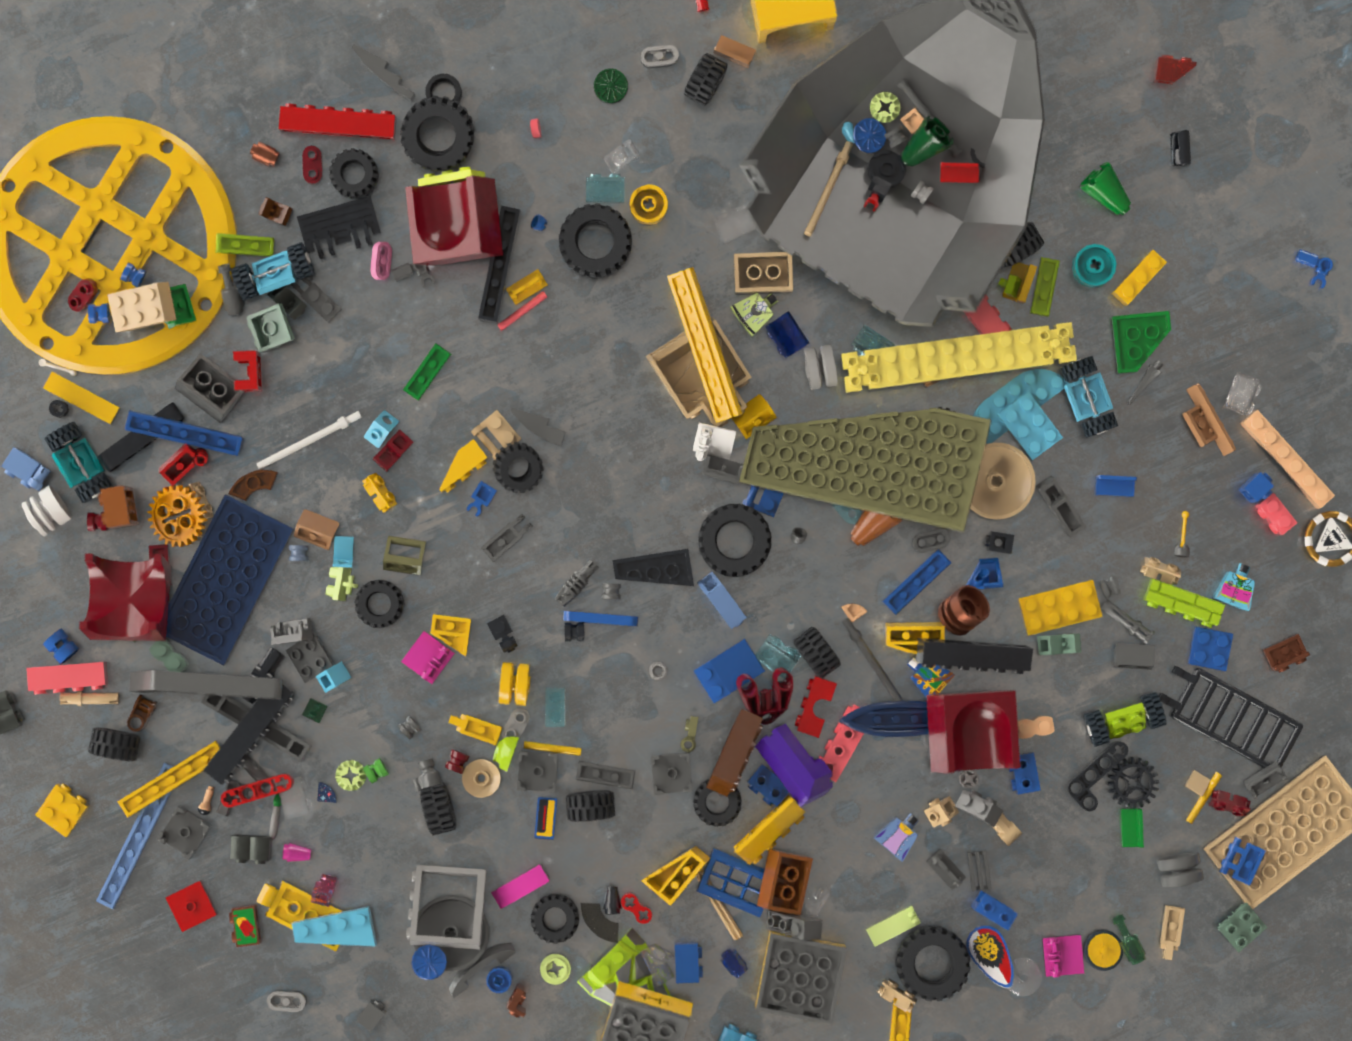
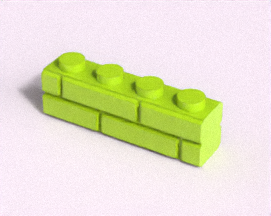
M1150 579L1143 598L1144 601H1147V606L1158 609V606L1166 608V613L1176 615L1178 612L1183 614V619L1194 622V619L1202 621L1201 625L1212 628L1213 625H1219L1225 608L1223 603L1156 579Z

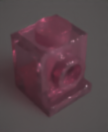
M322 874L320 881H316L313 888L311 903L329 907L335 891L337 878Z

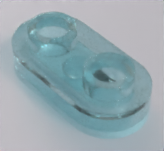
M831 503L833 508L848 524L857 523L862 515L860 509ZM850 511H854L856 513V516L854 518L849 517L848 514Z

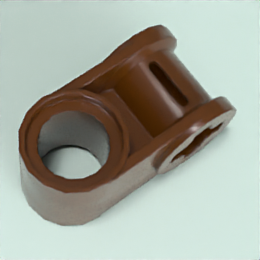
M140 694L127 720L128 728L134 732L144 730L158 702H152ZM135 718L141 720V726L137 729L132 725V721Z

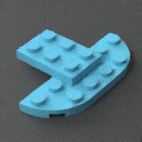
M1045 369L1029 370L1012 379L984 400L973 414V416L991 420L986 444L994 442L1009 430L1033 461L1063 438L1040 406L1062 391L1064 385L1069 383L1065 382L1061 375Z

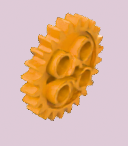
M183 485L164 487L163 491H157L158 496L152 497L154 502L149 503L152 510L147 511V513L151 514L152 517L147 520L153 521L150 528L156 529L153 535L159 534V541L165 539V545L171 544L172 547L190 545L198 540L197 536L202 535L200 530L206 528L202 524V522L207 521L203 517V514H206L207 511L202 510L205 503L199 504L201 496L195 498L196 491L189 493L190 487H185L184 489ZM180 500L183 502V508L180 505ZM164 507L167 508V514L164 512ZM188 509L191 510V512L164 523V520L169 517H173ZM187 518L190 519V525L187 523ZM171 525L174 526L175 532L172 531Z

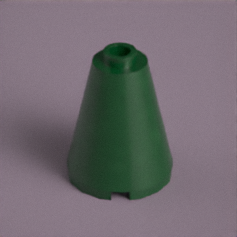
M928 116L922 121L901 152V159L905 165L914 167L949 149L953 145L954 139L953 137L950 139L948 135L950 133L949 129L938 118L930 119L931 116Z

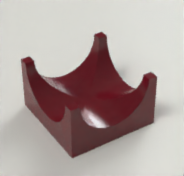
M85 553V562L89 572L90 596L87 615L84 621H79V629L88 639L166 641L171 565L163 555L154 554L153 559L142 562H120L95 556L93 553Z

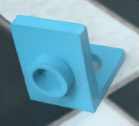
M384 410L373 421L364 438L377 448H380L390 431L399 423V420ZM382 418L390 419L392 424L385 423Z
M334 537L333 567L352 568L354 537Z

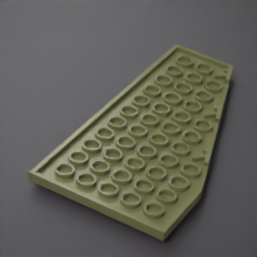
M929 408L928 410L890 412L853 418H834L808 421L806 423L753 427L739 482L740 484L965 532L991 420L938 408Z

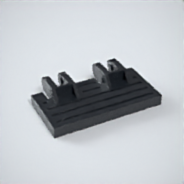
M371 196L297 216L306 251L309 254L315 252L313 245L315 243L319 259L324 258V252L320 244L321 241L327 240L329 253L333 256L336 254L331 238H334L335 244L338 246L352 242L350 235L352 233L356 248L358 249L361 248V242L357 231L364 230L368 246L372 245L368 228L371 227L373 235L381 234Z

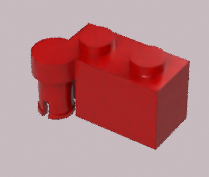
M184 444L159 467V473L174 486L195 466V463L198 466H204V463L206 464L208 460V452L204 448L194 449L191 445Z

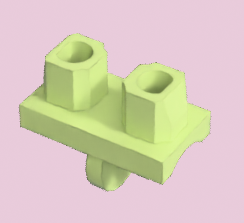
M331 567L329 577L336 578L335 586L328 585L326 587L325 594L333 597V600L346 601L347 594L351 595L352 587L358 588V584L353 583L352 568Z

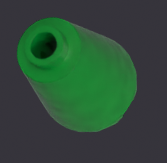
M1105 162L1100 165L1102 169L1097 171L1094 169L1081 182L1082 186L1080 188L1114 214L1124 215L1130 210L1131 201L1112 165L1109 162Z

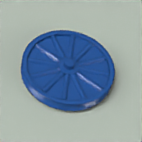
M866 118L856 124L853 131V139L861 151L873 153L884 146L886 131L878 120Z
M424 945L413 954V971L422 979H436L446 969V956L437 946Z

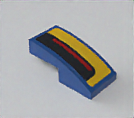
M538 797L535 839L554 840L557 799Z

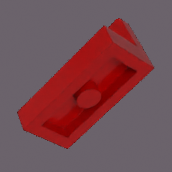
M940 163V182L979 183V163Z

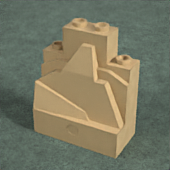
M710 316L743 414L747 406L736 390V387L741 388L745 386L752 377L717 321ZM686 331L646 356L686 419L697 417L700 414V410L703 409L713 426L723 427L729 422L728 419L717 423L715 421Z

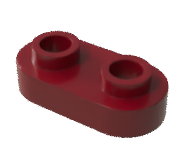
M311 145L307 146L302 153L303 177L309 184H318L323 178L322 152L318 147ZM310 152H315L314 158H309ZM315 171L316 175L315 177H310L309 173Z
M86 278L81 280L69 295L68 304L73 311L78 312L86 309L97 294L98 287L93 279Z

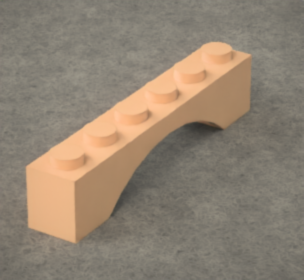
M1259 410L1253 411L1240 423L1248 434L1282 466L1316 509L1322 508L1335 496Z

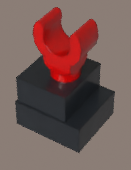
M874 175L868 187L871 193L865 201L864 207L866 208L868 203H872L874 205L873 212H875L879 205L878 202L882 203L887 195L891 183Z

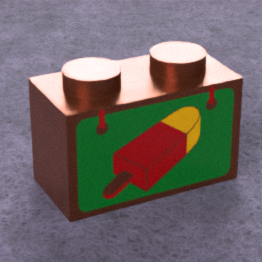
M257 904L232 908V912L229 913L230 924L234 926V931L231 932L232 942L236 943V947L260 944L262 941Z

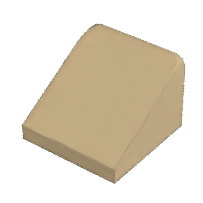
M1193 770L1184 786L1202 797L1210 779Z

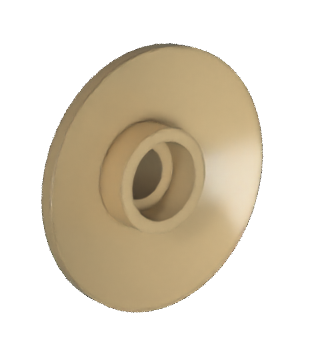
M478 759L469 763L462 775V783L465 790L478 798L492 795L498 789L501 781L500 772L496 765L485 759ZM481 774L485 776V781L483 782L478 780V776Z

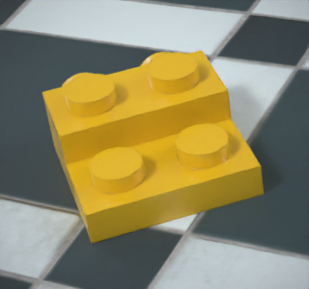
M62 783L61 785L56 784L35 816L67 838L87 811L89 805L84 797L79 794L75 796L71 793L72 789Z

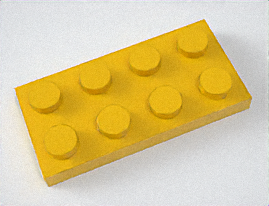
M1093 580L1018 598L1028 636L1103 617Z

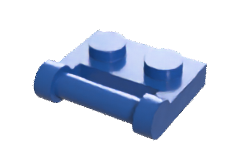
M751 486L749 494L742 504L774 518L784 493L765 489L759 504H755L753 501L759 488Z

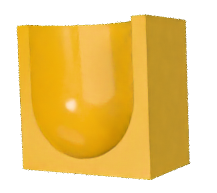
M750 0L758 43L766 42L767 35L771 32L795 25L822 22L826 31L833 30L837 19L834 0Z

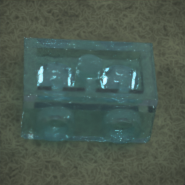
M590 174V177H586V202L624 203V177H621L620 174H609V177H602V174Z
M770 634L756 653L759 662L773 672L777 668L784 667L790 673L801 657L796 649L788 647L778 637ZM781 673L779 676L785 679L786 673Z

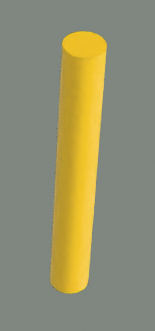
M524 741L523 749L581 756L582 749Z
M1218 772L1214 774L1204 795L1200 796L1188 815L1186 821L1190 824H1193L1222 778V775Z

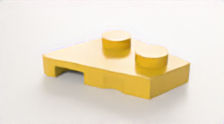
M433 614L431 634L462 655L467 656L471 619Z

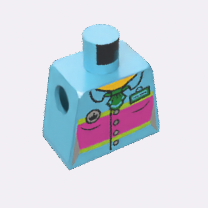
M1239 563L1236 573L1227 571L1212 599L1244 611H1249L1255 580L1247 578L1250 567Z

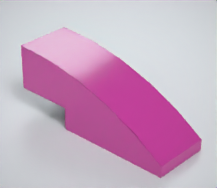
M539 864L491 893L500 909L548 883L550 879L542 865Z

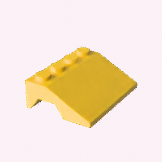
M788 795L734 846V851L749 865L752 862L757 864L763 858L761 854L766 849L769 851V849L774 848L777 844L775 841L780 836L784 838L791 831L789 827L794 823L798 825L805 818L803 815L805 811Z

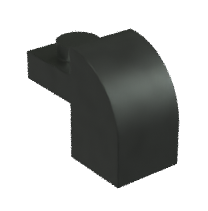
M286 285L267 294L275 303H282L285 312L293 320L300 317L307 307Z

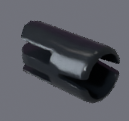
M1182 130L1171 133L1172 165H1190L1189 131Z

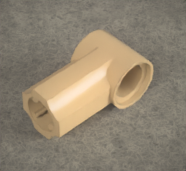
M1002 813L994 829L997 835L1009 847L1023 833Z

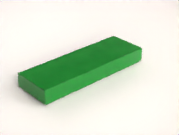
M435 343L403 391L419 401L452 354Z

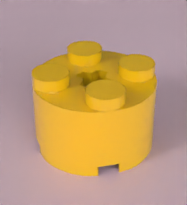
M652 184L643 185L632 193L630 197V211L634 219L639 223L655 225L663 220L667 214L668 200L666 194L658 186ZM652 201V205L654 207L646 209V205L644 203Z

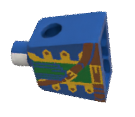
M915 656L907 664L915 671L910 679L926 699L927 695L939 694L955 676L951 671L940 668V665H934L933 668L922 667V664L916 661Z

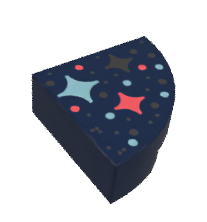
M319 782L317 801L337 803L334 790L326 783Z

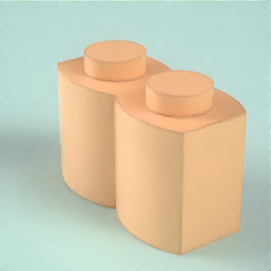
M1037 716L1032 720L1018 719V736L1021 739L1030 738L1035 734L1045 736L1055 731L1053 718L1049 716Z

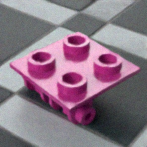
M423 631L401 662L419 674L424 680L433 684L455 653Z
M1081 935L1043 938L1046 977L1084 974Z

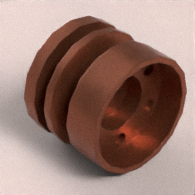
M970 585L959 588L945 599L938 609L942 625L949 632L958 636L969 633L982 623L990 613V606L986 596L979 589Z

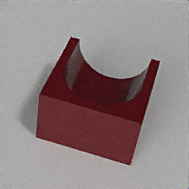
M467 176L466 181L453 184L405 187L413 264L438 266L503 255L494 178Z
M1016 690L927 695L931 772L955 773L956 771L976 769L1020 768Z

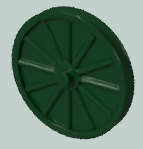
M609 68L602 70L594 80L595 94L603 102H618L627 93V79L617 69Z

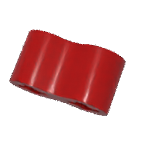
M627 892L622 896V907L627 911H631L639 923L647 924L651 921V908L641 904L635 893ZM626 897L629 899L631 897L634 898L633 906L631 904L626 905ZM647 910L648 918L643 917L641 919L639 911L644 912Z

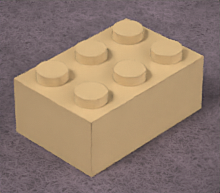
M787 252L734 254L735 294L793 292L792 256Z
M169 282L154 283L108 294L115 332H126L176 320Z

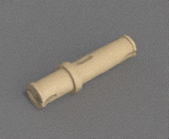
M60 692V705H119V692Z

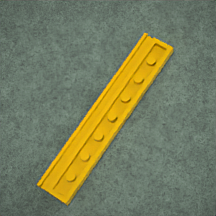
M694 267L667 276L716 423L741 415L742 411Z

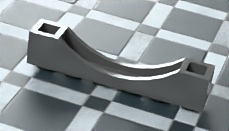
M205 695L201 701L202 704L238 725L250 710L229 696ZM272 722L269 725L270 731L264 738H260L302 762L311 745Z

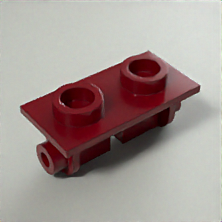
M1213 790L1211 796L1213 799L1209 806L1214 807L1215 810L1232 812L1235 816H1246L1251 810L1249 808L1251 801L1248 798L1234 794L1233 800H1229L1231 793Z

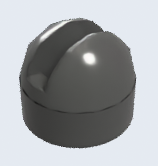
M794 528L791 533L792 542L798 545L802 544L806 540L807 532L802 528Z

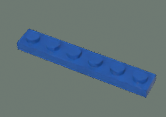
M131 410L128 412L124 428L127 431L236 456L239 454L242 436Z

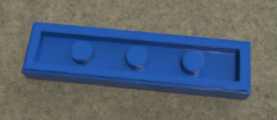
M937 549L883 602L897 615L952 562Z

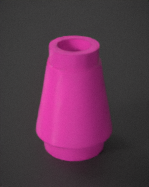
M289 843V845L284 844L282 859L287 860V862L309 861L311 849Z

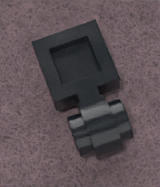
M505 615L488 622L487 625L495 640L502 638V642L499 644L503 652L510 653L514 651L518 645L513 636H507L513 631Z

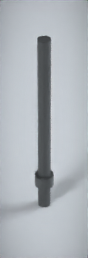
M849 618L843 620L842 623L850 633L849 637L853 642H856L895 701H904L862 639L863 635L859 629L856 630Z

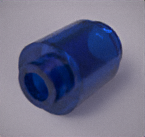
M728 949L722 953L720 961L731 976L734 975L735 978H738L748 970L746 967L747 963L736 949Z

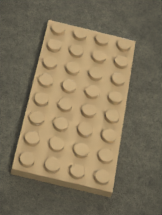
M1324 755L1203 849L1219 870L1222 867V860L1228 854L1229 844L1233 843L1235 837L1242 839L1239 847L1243 849L1248 842L1266 851L1250 886L1232 878L1234 870L1229 868L1226 875L1223 874L1243 902H1247L1254 909L1352 833V789L1327 756ZM1236 852L1232 863L1237 865L1242 854Z

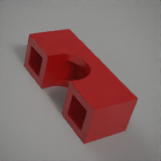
M814 676V679H809L806 689L810 691L808 697H803L800 707L804 709L801 716L797 715L794 726H797V731L819 738L825 720L814 714L813 706L816 701L821 699L832 701L837 683Z

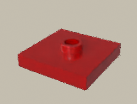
M201 880L165 898L182 932L218 915Z

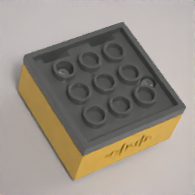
M770 930L755 1003L756 1010L832 1025L846 957V946L819 939L800 940Z
M619 981L600 1041H683L690 1022L693 1003Z

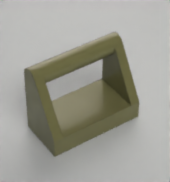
M388 536L383 558V570L421 576L426 541ZM391 544L421 548L419 559L390 555Z

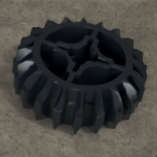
M1130 757V763L1124 758L1122 760L1124 765H1121L1119 762L1117 764L1118 769H1111V771L1115 772L1114 776L1108 774V778L1113 779V782H1107L1108 786H1113L1108 792L1116 793L1112 796V799L1115 800L1119 797V805L1125 801V808H1128L1130 803L1133 809H1136L1137 803L1142 808L1144 807L1143 800L1148 804L1150 803V800L1147 798L1148 796L1156 797L1151 792L1152 790H1159V788L1153 787L1154 784L1159 783V780H1153V777L1158 776V773H1151L1154 766L1146 768L1149 763L1145 760L1141 764L1142 758L1138 757L1136 763L1134 757ZM1139 767L1138 771H1135L1131 776L1123 773L1127 768ZM1143 772L1146 773L1148 778L1147 788L1141 783ZM1119 777L1125 782L1123 793L1120 792L1118 787ZM1126 778L1132 780L1136 778L1137 781L1135 782H1137V785H1139L1141 788L1137 786H1131L1130 788L1129 780H1127ZM1134 790L1144 793L1137 798H1127Z

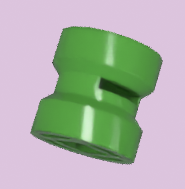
M381 758L375 760L374 764L363 767L366 776L372 784L378 781V778L389 775Z

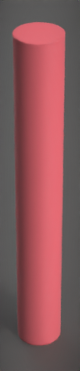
M542 291L497 326L501 331L546 299L547 295Z

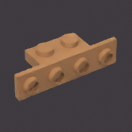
M1197 383L1186 389L1195 407L1184 412L1182 415L1200 447L1215 440L1223 456L1235 451L1236 448L1233 440L1226 432L1224 424L1220 421L1201 385Z

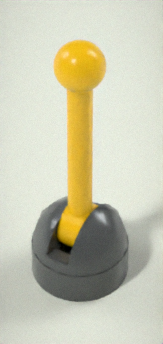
M1184 511L1182 512L1181 543L1175 547L1174 556L1187 558L1190 556V548L1185 544L1189 512Z

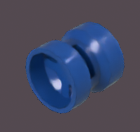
M128 262L120 280L132 282L133 286L139 287L146 271L141 268L137 270L133 264Z
M95 304L88 305L89 323L95 324L98 321L110 323L109 304H101V306H96Z

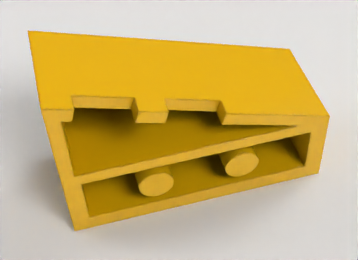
M941 622L885 623L886 645L908 653L917 654L918 638L945 640V626Z
M694 846L646 876L642 882L671 906L709 861L710 857L697 846Z

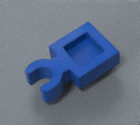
M480 481L471 496L475 501L467 506V511H470L474 506L477 507L478 511L475 516L478 517L482 511L481 506L485 505L488 507L497 490Z

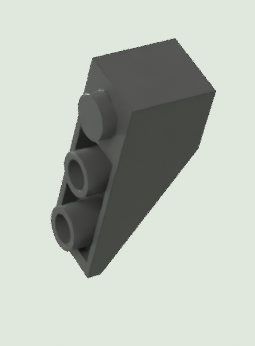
M768 910L767 929L800 940L821 939L823 920L807 915Z

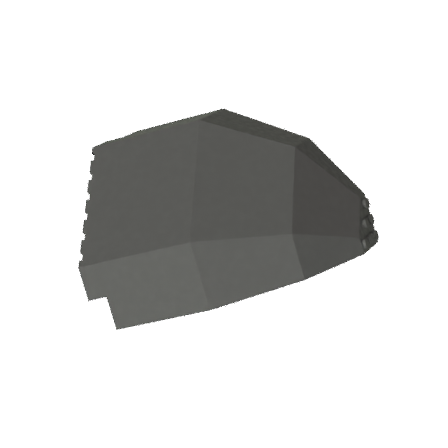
M1021 0L928 1L881 19L794 82L739 165L756 192L745 211L761 237L767 241L770 239L774 240L783 251L791 256L793 253L803 259L801 262L814 270L819 268L826 273L825 277L838 285L840 282L849 287V292L860 299L865 297L872 301L873 307L885 314L888 311L896 316L895 320L901 324L933 327L943 310L976 312L1027 227L1045 122L1036 30ZM907 79L909 81L907 82L933 117L938 118L946 125L950 131L949 137H953L954 144L958 149L961 148L962 152L953 158L952 152L947 149L914 167L906 165V173L899 185L889 189L883 202H878V208L873 212L874 205L872 203H868L866 208L864 207V203L871 193L868 190L871 183L867 170L869 161L874 154L882 150H891L902 157L901 152L914 135V133L911 134L900 120L912 109H917L903 89H899L897 86ZM881 92L894 94L900 102V113L895 120L888 123H880L884 126L886 133L901 126L902 133L908 140L891 148L889 139H886L884 146L873 153L863 152L853 143L847 164L843 166L812 236H806L804 232L836 165L838 153L842 152L847 141L842 133L843 124L851 122L854 129L856 124L863 119H875L870 112V103L873 97ZM880 100L882 107L878 113L886 111L890 115L889 106L892 102L885 104ZM971 148L975 150L977 159L985 164V168L979 167V183L940 182V163H974L970 155ZM921 180L925 182L927 187L934 188L924 204L920 203L918 198L911 197V194Z

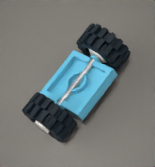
M302 242L287 247L286 251L252 263L253 272L247 263L234 267L231 270L235 286L244 301L296 282L294 273H296L298 279L314 274L311 258Z
M1093 356L1071 362V364L1060 367L1065 382L1078 378V381L1064 385L1077 422L1089 417L1094 418L1081 423L1085 437L1098 435L1119 426L1114 412L1100 416V413L1113 409L1101 373L1089 377L1084 376L1098 370Z

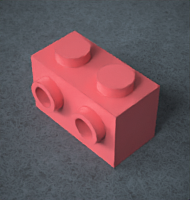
M1271 493L1265 500L1262 499L1255 505L1258 509L1256 510L1262 519L1268 521L1270 524L1268 526L1274 534L1283 535L1297 524V521L1274 493Z

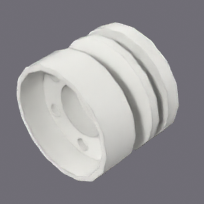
M50 485L39 491L40 502L32 496L30 497L31 504L28 501L22 503L28 521L42 536L49 534L47 527L51 531L55 530L53 520L59 525H63L72 519L71 513L64 501Z

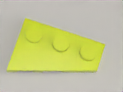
M461 167L458 172L447 170L442 171V175L435 176V173L425 174L424 178L418 179V186L451 184V181L454 183L466 181L467 176L485 177V172L472 170L471 167Z

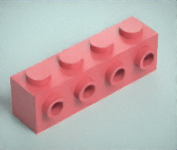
M855 704L851 707L848 705L843 716L860 707ZM838 722L833 731L836 733L833 740L829 739L824 747L826 750L824 756L818 757L823 759L832 771L830 780L837 782L864 735V733L853 730Z

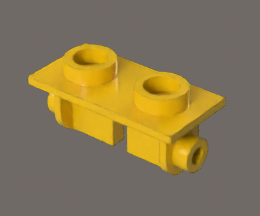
M537 269L506 288V291L514 304L517 305L548 286V284Z
M377 472L369 475L362 481L364 483L363 487L370 496L375 493L377 494L373 501L380 511L382 510L385 513L391 507L397 505L393 493L387 489L383 478Z

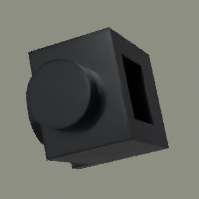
M991 531L990 535H986L984 546L988 547L987 551L1012 554L1014 535ZM996 539H1000L1002 541V544L1000 546L995 545Z

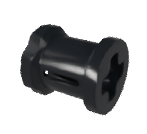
M54 400L49 405V412L58 418L66 417L69 413L68 404L61 400ZM57 405L61 406L62 412H57Z

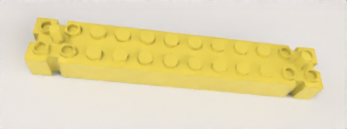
M1072 322L1056 324L1053 330H1049V325L865 350L863 352L864 356H857V352L841 354L842 370L848 371V376L844 377L846 393L862 391V386L867 385L869 390L1047 366L1054 364L1053 360L1058 359L1059 364L1077 361L1075 345L1070 346L1069 339L1074 337Z

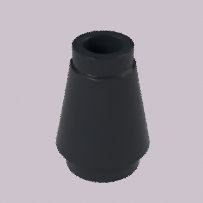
M606 887L603 905L605 914H620L622 907L618 887Z

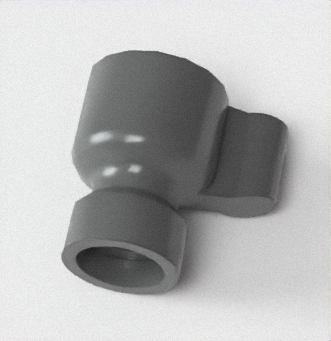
M433 758L418 763L423 774L413 780L416 792L426 787L442 784L439 772L433 768L435 765Z

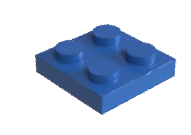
M1195 626L1188 664L1226 671L1233 634Z

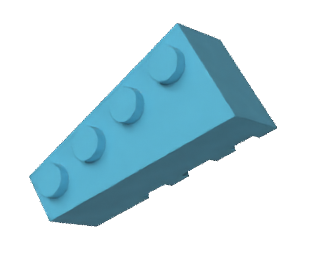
M370 906L298 920L292 923L295 943L377 945Z

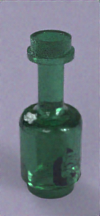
M1123 914L1112 918L1113 924H1117L1123 936L1120 945L1128 961H1131L1132 965H1136L1146 959V952L1138 936L1129 933L1124 923L1126 918Z

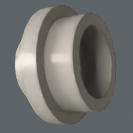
M654 662L651 664L649 675L653 680L661 681L666 678L668 668L664 663ZM657 667L662 669V673L660 675L655 674V669Z

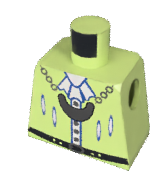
M756 293L732 305L730 309L749 335L753 337L774 315L770 308L778 300L772 293L763 299Z

